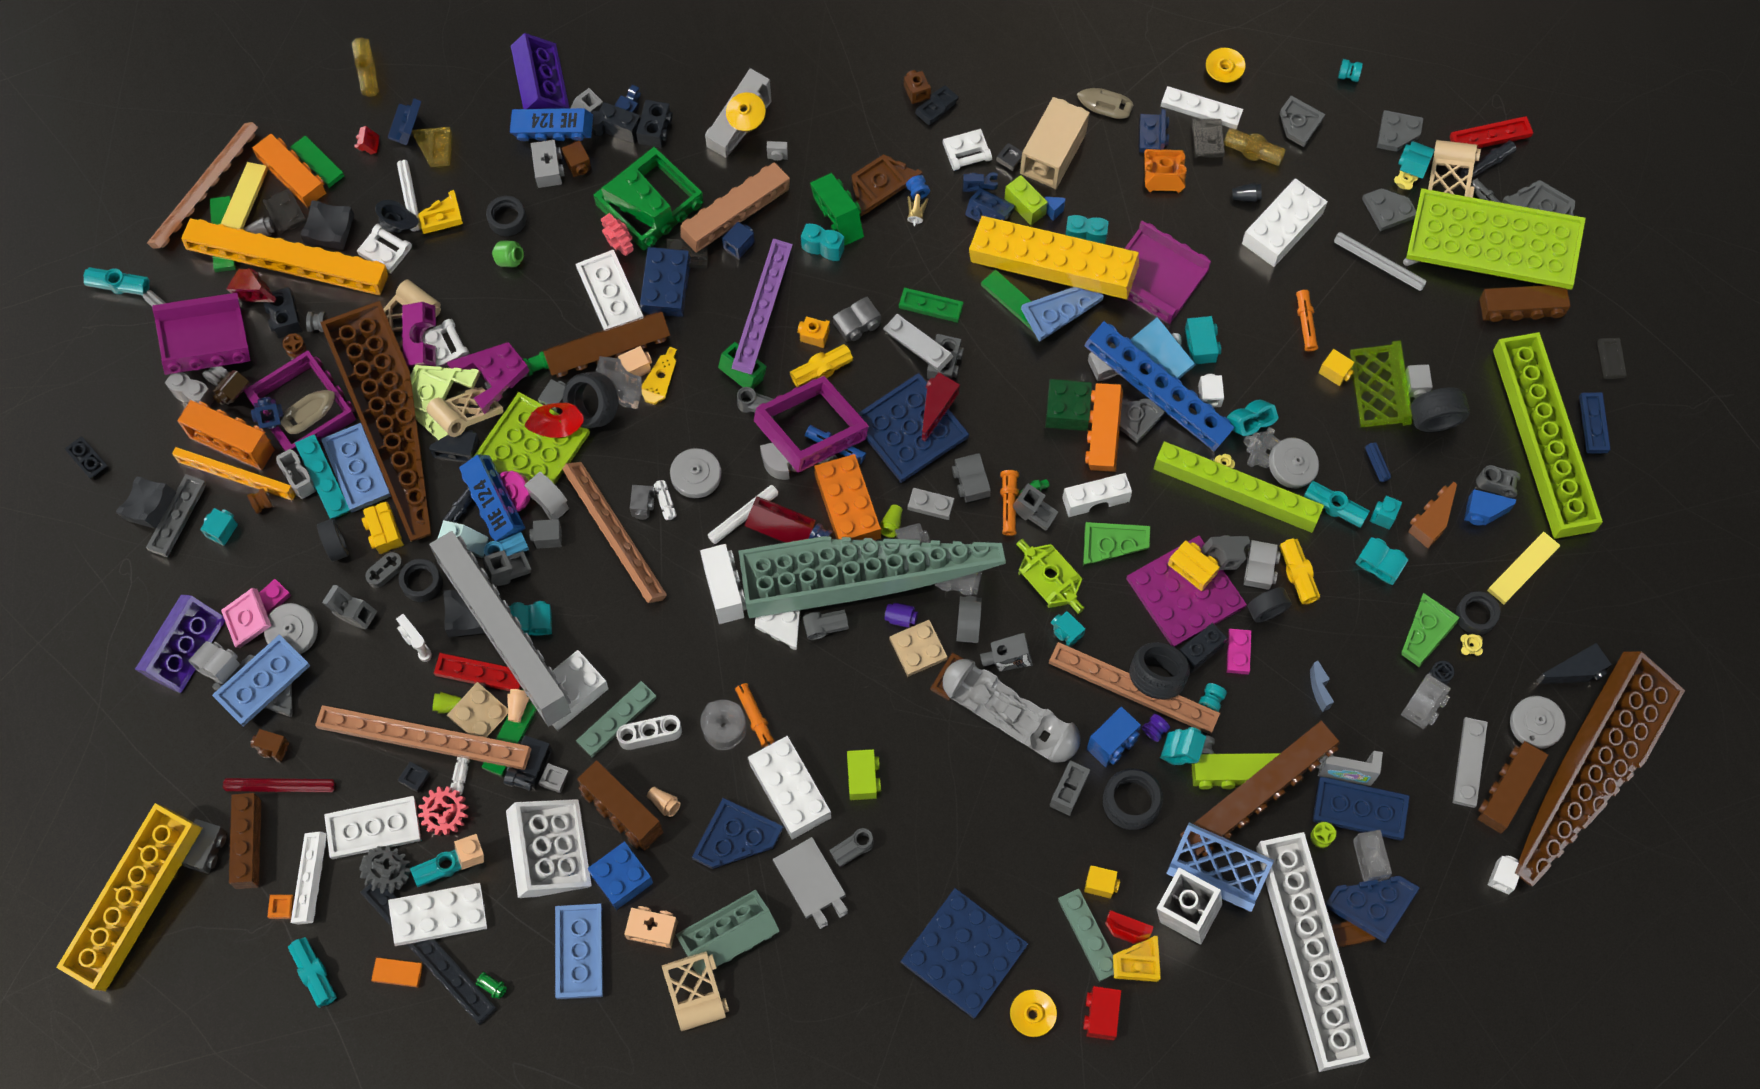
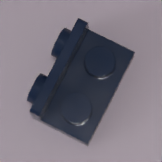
M413 99L412 105H398L388 139L407 145L421 104L420 100Z
M1162 109L1160 115L1140 114L1139 152L1144 153L1146 149L1164 150V147L1168 146L1169 134H1165V130L1169 127V117H1166V109Z
M980 188L970 198L965 215L980 222L982 216L1005 221L1013 213L1015 205Z

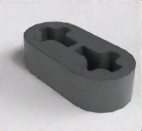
M394 552L387 553L367 570L365 575L367 582L374 588L382 587L401 571L403 561L399 554ZM389 561H396V566L390 565ZM372 575H379L380 579H373Z

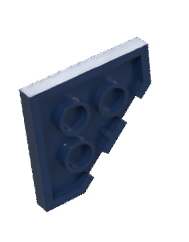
M723 798L692 859L714 869L773 849L783 830V826Z
M1401 876L1390 877L1389 880L1359 882V885L1347 887L1346 885H1341L1335 888L1325 906L1328 910L1386 943L1417 895L1420 887Z

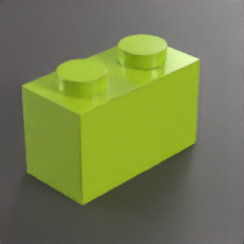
M1022 175L1006 186L1005 200L1015 205L1014 209L1030 225L1046 215L1048 202Z
M874 749L847 751L850 800L877 799V791H881L880 778L875 776V770H879V756L874 757Z

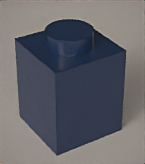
M739 222L722 238L724 249L738 259L755 243L753 230Z

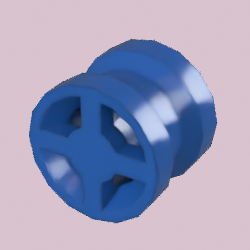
M922 175L914 176L906 182V187L911 191L910 195L913 200H915L917 194L920 195V199H923L930 193V188L928 185H925L926 180Z

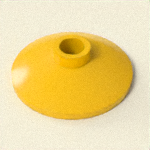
M1219 48L1211 52L1207 57L1206 70L1217 81L1233 82L1243 75L1245 61L1239 52L1230 48Z
M749 92L734 96L726 108V117L729 124L739 131H751L757 128L763 122L766 114V108L762 99L756 94ZM743 107H748L745 112L741 111Z
M1027 990L1020 993L1014 999L1010 1009V1017L1014 1027L1020 1033L1029 1037H1039L1052 1029L1056 1021L1057 1011L1053 1000L1046 993L1039 990ZM1030 1011L1037 1013L1035 1019L1029 1017L1028 1013Z

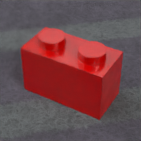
M1093 986L1091 993L1087 992L1086 1006L1090 1008L1089 1016L1085 1015L1083 1029L1087 1030L1086 1037L1115 1040L1117 1036L1121 990Z

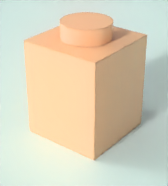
M641 346L618 356L620 366L629 382L651 372V357L648 352H643Z
M477 834L454 841L462 870L484 862V854Z

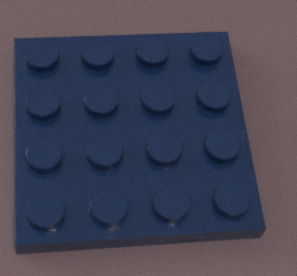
M919 373L858 413L869 426L866 440L901 483L969 438L968 432L948 409L926 441L922 440L927 382Z
M954 888L900 963L974 1019L1027 947L1028 943Z

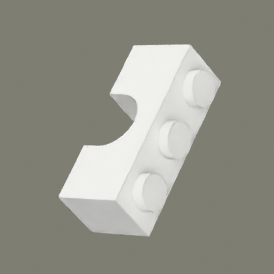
M1126 473L1064 488L1063 502L1068 517L1089 512L1092 506L1099 503L1108 502L1109 507L1130 502L1132 490Z

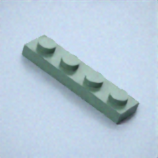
M640 681L576 740L577 743L593 758L617 736V731L621 726L630 724L657 699L656 695Z
M1077 889L1058 898L1099 982L1114 976L1113 954L1080 890Z

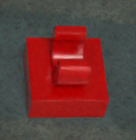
M367 126L361 127L359 135L356 136L358 143L355 145V148L359 151L365 150L369 154L377 153L379 135Z

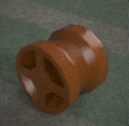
M289 334L284 338L283 347L290 358L295 359L307 351V346L299 334Z
M264 488L259 489L256 494L251 493L247 495L256 514L260 513L264 508L273 507Z

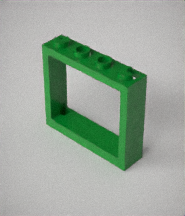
M655 147L650 149L618 176L633 166L644 176L658 166L690 197L672 211L673 220L658 230L651 228L641 236L604 200L602 189L594 194L596 206L606 215L610 213L616 220L619 219L624 223L633 238L632 240L643 251L648 247H652L660 237L667 235L676 224L683 222L691 212L698 210L704 203L702 191Z

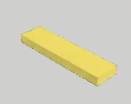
M247 162L221 224L233 229L244 228L267 174L268 168L266 165Z
M1543 532L1487 591L1504 605L1550 558L1560 545Z

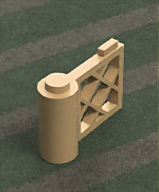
M1436 140L1428 190H1432L1440 182L1446 189L1444 193L1454 194L1452 190L1461 185L1465 190V196L1473 198L1474 187L1471 186L1475 161H1479L1481 149H1477V144ZM1436 166H1446L1449 172L1440 177L1436 172ZM1459 168H1469L1468 175L1463 179H1460L1455 173ZM1452 174L1458 182L1449 188L1443 180Z
M407 279L399 285L396 295L386 305L384 312L393 333L403 331V327L393 328V319L402 318L403 314L392 313V308L397 303L407 305L425 302L434 305L437 317L441 311L440 302ZM403 340L398 343L400 350L403 349Z
M474 387L473 389L466 390L464 394L445 401L439 397L434 398L428 403L426 410L451 437L461 435L467 426L503 413V407L494 401L489 406L493 407V409H490L485 414L480 408H470L469 405H477L473 398L486 391L483 387ZM458 403L465 404L464 407L455 406ZM466 413L475 414L474 416L469 418L465 416Z
M705 951L662 965L681 1032L726 1018L725 1013L729 1012L726 998H720L712 970L716 969L713 955L708 956ZM704 959L706 967L702 974L690 969L695 961ZM678 967L685 972L678 982L670 978L668 970ZM688 973L699 978L694 989L682 984ZM702 980L712 985L713 992L702 994L697 989ZM680 987L691 992L688 1000L678 1003L676 994Z

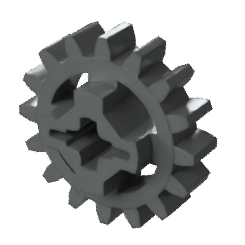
M377 846L376 852L370 849L368 855L363 856L359 868L362 871L360 878H366L364 883L366 886L369 884L373 885L372 891L380 888L382 894L385 889L393 893L394 888L400 890L402 885L407 883L410 874V868H408L410 862L404 861L405 854H397V848L394 851H390L389 846H386L385 850Z

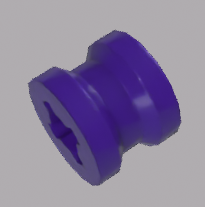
M1153 714L1150 717V722L1142 726L1143 732L1156 742H1159L1162 738L1161 735L1170 729L1169 724L1157 714Z

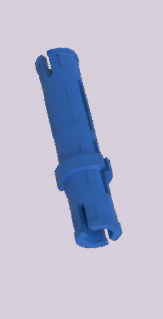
M812 425L808 427L805 433V437L817 443L823 440L819 436L826 439L832 436V433H826ZM853 446L847 448L855 454L858 464L861 465L867 453ZM845 450L839 452V454L845 457L852 455Z

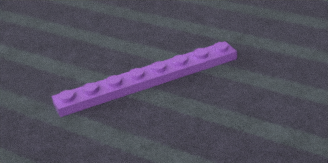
M777 239L772 241L733 361L732 369L752 375L793 244Z

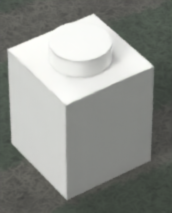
M1207 374L1201 376L1198 384L1199 399L1204 403L1210 404L1212 407H1221L1224 400L1222 375Z
M1501 856L1495 864L1487 885L1509 895L1515 890L1519 876L1515 874L1519 861L1511 856Z

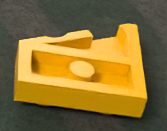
M454 190L448 193L449 197L442 202L437 200L431 207L424 209L418 214L423 234L463 224Z
M1153 936L1146 941L1135 944L1113 955L1114 978L1159 981L1161 978L1158 936Z

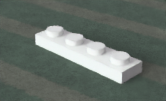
M1168 86L1161 103V107L1233 129H1237L1243 111L1241 108Z
M305 833L291 923L297 925L313 923L327 833Z

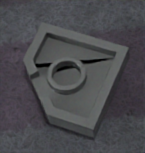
M1290 96L1280 111L1286 137L1304 147L1323 121L1325 114Z
M1384 110L1377 148L1397 152L1404 145L1418 140L1421 135L1423 118Z
M1382 188L1363 195L1362 200L1380 231L1415 219L1416 210L1408 197Z
M1140 399V401L1122 400L1120 430L1138 443L1164 416L1165 411L1150 399Z

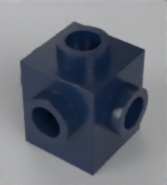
M264 397L258 399L257 403H254V409L251 410L253 422H258L259 429H272L281 424L280 417L284 416L281 404H276L275 399ZM271 409L270 414L263 413L264 410Z

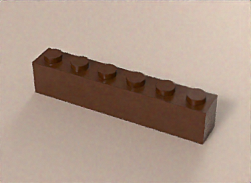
M658 311L545 349L543 353L551 375L556 374V377L567 375L570 369L576 368V371L588 367V363L593 361L599 364L607 361L608 356L615 354L618 357L626 353L627 350L639 346L644 349L647 347V343L653 341L655 344L662 343L667 340L666 337L670 336L663 312Z

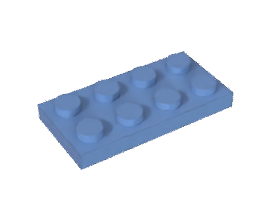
M361 423L321 439L351 513L391 497Z
M279 634L212 696L244 727L309 668L310 665Z
M602 904L555 906L556 999L603 997Z

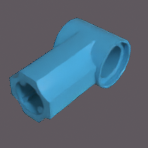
M519 532L499 542H489L484 547V554L487 556L495 551L500 552L504 550L506 555L510 556L522 551L525 552L529 548L522 533Z

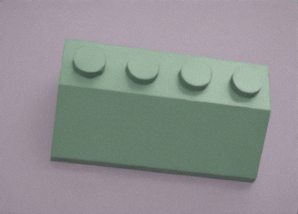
M754 890L675 935L687 957L706 951L708 956L713 955L717 967L724 962L732 960L738 954L750 950L761 941L771 938L779 932V929L770 910L758 892ZM704 959L695 961L692 965L699 974H702L706 967Z

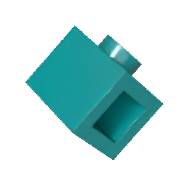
M214 508L205 517L204 524L200 530L207 538L225 546L238 524L234 520L232 513L224 509L219 511Z

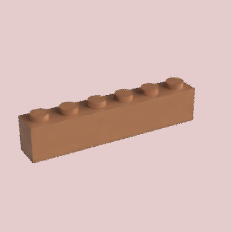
M775 162L763 167L758 174L748 177L743 184L732 188L722 198H717L712 205L701 209L691 219H686L681 225V238L697 253L728 232L737 222L741 223L788 191L790 178Z

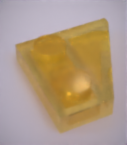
M450 127L412 130V134L430 167L450 166Z

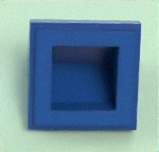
M1045 197V200L1048 202L1046 213L1054 221L1064 211L1065 198Z

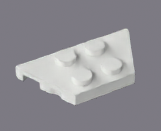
M800 610L756 617L755 628L763 633L770 634L772 638L786 643L793 650H797Z

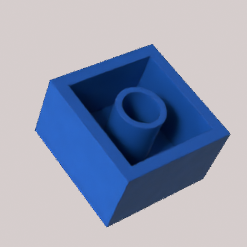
M1120 707L1090 736L1087 750L1103 766L1107 767L1110 763L1114 765L1122 757L1121 753L1125 748L1129 750L1136 744L1137 738L1140 735L1138 731L1141 725L1126 710Z
M625 841L587 868L590 875L616 910L653 884L651 876Z

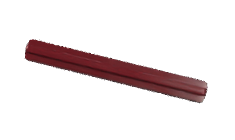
M225 778L223 789L225 791L333 792L335 790V781L333 779Z

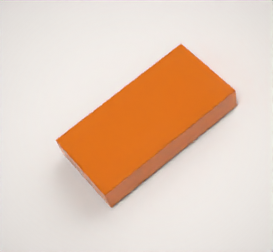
M376 958L371 981L418 988L423 964Z

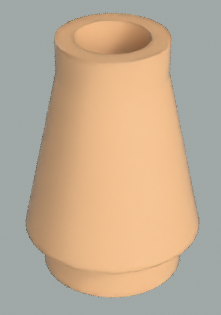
M510 689V694H507L508 721L521 722L529 697H527L524 690Z
M652 787L647 793V798L653 802L664 816L672 817L680 808L681 803L676 796L659 790L656 787Z

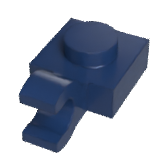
M631 85L627 97L620 96L615 106L636 113L639 108L636 101L641 95L638 92L639 87Z
M991 172L986 177H984V174L977 173L964 174L963 192H976L980 188L997 189L998 182H991V180H997L998 173Z

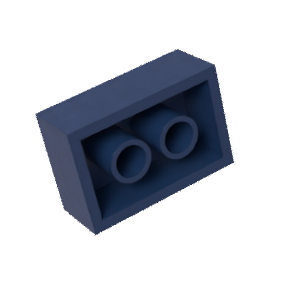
M648 247L640 300L643 314H653L662 311L664 316H684L691 264L689 251Z

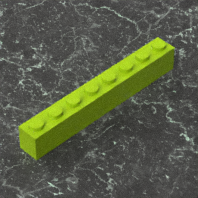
M1165 441L1155 462L1154 470L1311 533L1324 507L1320 503Z

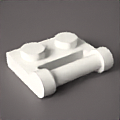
M981 129L943 139L944 148L954 171L965 165L983 160L986 162L992 160L991 151L988 149ZM979 151L982 152V153H978V154H975V155H971V156H968V157H964V158L958 159V157H961V156H965V155L972 154V153L979 152Z
M376 224L372 229V233L358 248L357 252L358 255L368 261H379L385 264L387 272L391 274L410 251L412 244L407 240L399 239L384 230L380 224ZM382 237L399 247V250L396 252L377 240Z
M447 319L441 325L423 333V342L436 346V367L444 368L448 366V361L469 355L467 347L463 346L455 330V323L452 319ZM446 332H448L456 348V352L452 354L442 336Z
M402 614L396 619L400 625L397 629L402 634L401 636L409 646L412 645L418 651V657L421 661H429L432 658L430 649L426 646L423 637L405 615Z

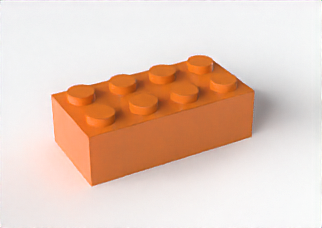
M190 400L177 420L190 439L259 470H263L275 449L262 428L259 429L258 426L251 427L244 420L237 417L233 419L222 410L218 409L215 411L210 409L211 407L204 402L199 401L197 403Z
M855 454L815 465V477L836 539H842V537H851V540H864V538L881 539V528Z

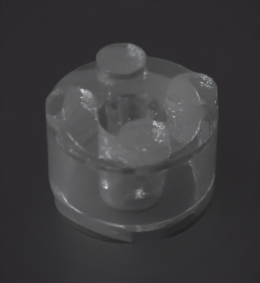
M729 700L710 702L701 715L703 736L714 748L729 750L744 739L747 730L744 713L738 704ZM724 722L727 723L725 724V727L720 726Z

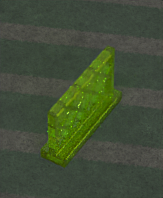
M1401 340L1392 341V345L1350 350L1351 360L1355 362L1352 370L1354 371L1353 378L1360 426L1369 427L1394 423L1411 425V404ZM1388 352L1389 358L1385 363L1376 358L1378 353ZM1365 355L1369 359L1364 365H1361L1356 361L1355 356ZM1372 361L1381 366L1376 373L1366 368ZM1383 369L1392 374L1387 382L1378 376ZM1363 371L1372 377L1367 384L1358 379ZM1375 379L1384 385L1379 392L1369 387ZM1386 388H1389L1395 394L1390 401L1381 395ZM1365 390L1374 395L1369 403L1361 398ZM1378 398L1387 404L1381 411L1372 406ZM1389 407H1392L1397 411L1398 417L1389 418L1384 413ZM1368 409L1377 414L1374 420H1364V414Z

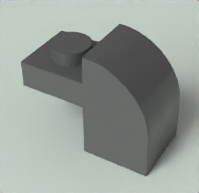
M1028 483L1014 502L1013 508L1025 521L1029 519L1046 531L1055 519L1058 511L1043 501L1046 496Z
M503 550L484 556L483 565L489 579L496 586L510 584L511 579L531 573V567L523 551L507 556Z
M337 585L332 586L322 602L332 610V614L362 629H367L377 613V610L364 600L352 597Z
M960 596L956 641L978 643L982 598Z

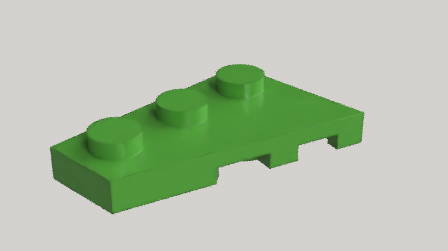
M1086 522L1083 566L1148 549L1150 526Z
M1423 593L1403 647L1402 656L1420 667L1457 624L1460 617Z

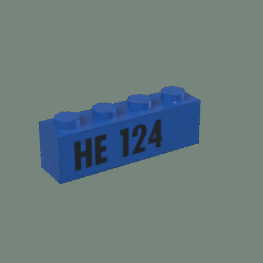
M585 108L512 109L510 133L520 141H529V139L547 141V138H553L558 141L572 138L573 140L582 141L584 138H591L593 114Z
M477 454L459 467L462 479L468 485L471 497L476 502L480 510V516L485 520L489 528V534L494 541L504 540L526 529L490 455Z

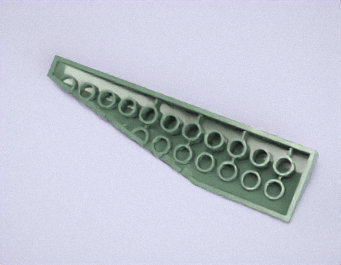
M823 536L738 551L749 618L888 595L944 582L1006 564L1002 543L986 542L962 544V542L953 541V544L933 540H931V543H923L920 540L906 539L874 541L873 538L851 540V537L832 539V537Z

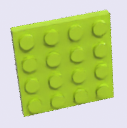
M518 392L473 457L477 454L490 455L499 474L505 471H516L522 473L529 481L541 472L556 484L564 472L562 468L566 463L571 462L589 436L590 431L587 428L580 427L572 435L561 438H550L531 432L525 427V422L535 409L543 405ZM551 409L549 410V412L553 415H560L559 413Z

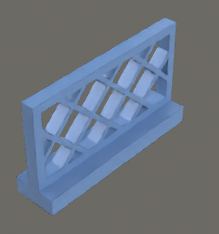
M1188 823L1167 874L1174 877L1178 868H1181L1220 889L1222 899L1252 912L1274 860ZM1190 831L1199 834L1202 841L1191 845L1188 838ZM1217 842L1221 844L1224 851L1212 854L1208 844ZM1205 846L1209 856L1198 859L1194 849ZM1190 851L1193 861L1184 862L1178 858L1180 853ZM1240 852L1245 860L1233 863L1230 853ZM1226 855L1230 865L1219 868L1215 858ZM1211 860L1215 870L1207 872L1202 869L1200 863ZM1260 861L1267 865L1265 870L1255 873L1251 863ZM1247 864L1251 875L1240 878L1236 868ZM1232 869L1236 879L1232 881L1225 880L1221 872ZM1254 879L1257 886L1255 892L1245 889L1242 882Z

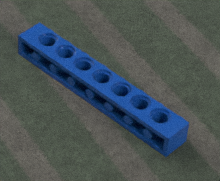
M1103 321L1084 345L1211 450L1215 451L1234 429V426L1231 425V422L1226 417L1220 416L1210 404L1204 403L1199 399L1194 391L1188 390L1183 386L1178 378L1172 377L1167 373L1161 364H1156L1151 360L1145 351L1135 347L1129 338L1119 334L1113 325ZM1107 342L1113 343L1116 348H1111ZM1124 355L1129 356L1132 361H1127ZM1140 369H1145L1148 375L1143 374ZM1156 382H1161L1164 388L1159 387ZM1173 395H1177L1181 401H1176ZM1189 408L1194 409L1197 414H1192ZM1205 421L1210 422L1213 428L1208 427Z

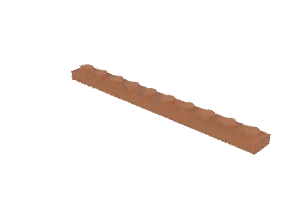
M323 705L315 724L318 729L522 770L526 769L531 748L525 745Z

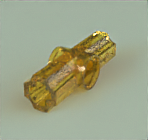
M357 38L352 42L361 93L368 97L375 96L379 92L370 42L368 39Z
M1233 128L1228 130L1223 145L1241 151L1249 160L1261 159L1277 166L1281 164L1286 151L1284 148L1266 142V139L1260 134L1253 133L1248 135Z

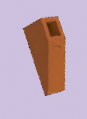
M1455 482L1449 487L1445 485L1438 492V499L1436 501L1431 499L1424 507L1425 512L1422 515L1418 513L1410 522L1412 527L1409 533L1427 548L1442 535L1447 527L1457 487Z

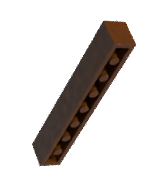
M1321 720L1198 819L1194 825L1228 840L1233 835L1231 831L1236 827L1241 829L1250 822L1249 817L1255 812L1257 815L1263 812L1268 807L1267 802L1272 798L1276 801L1286 793L1284 789L1290 784L1292 786L1298 784L1303 779V773L1308 769L1310 772L1314 771L1321 765L1320 760L1326 755L1328 758L1334 755L1339 750L1337 747L1340 744L1339 740ZM1190 831L1188 838L1191 845L1202 841L1199 834ZM1217 842L1208 844L1212 852L1215 850L1213 846ZM1205 846L1194 849L1198 857L1202 855L1204 857L1208 856Z

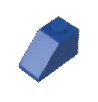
M1474 489L1468 498L1464 520L1470 521L1474 525H1487L1510 512L1516 503V499Z

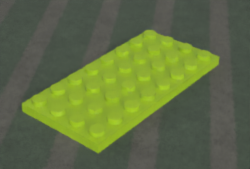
M1421 188L1406 259L1572 290L1586 218Z

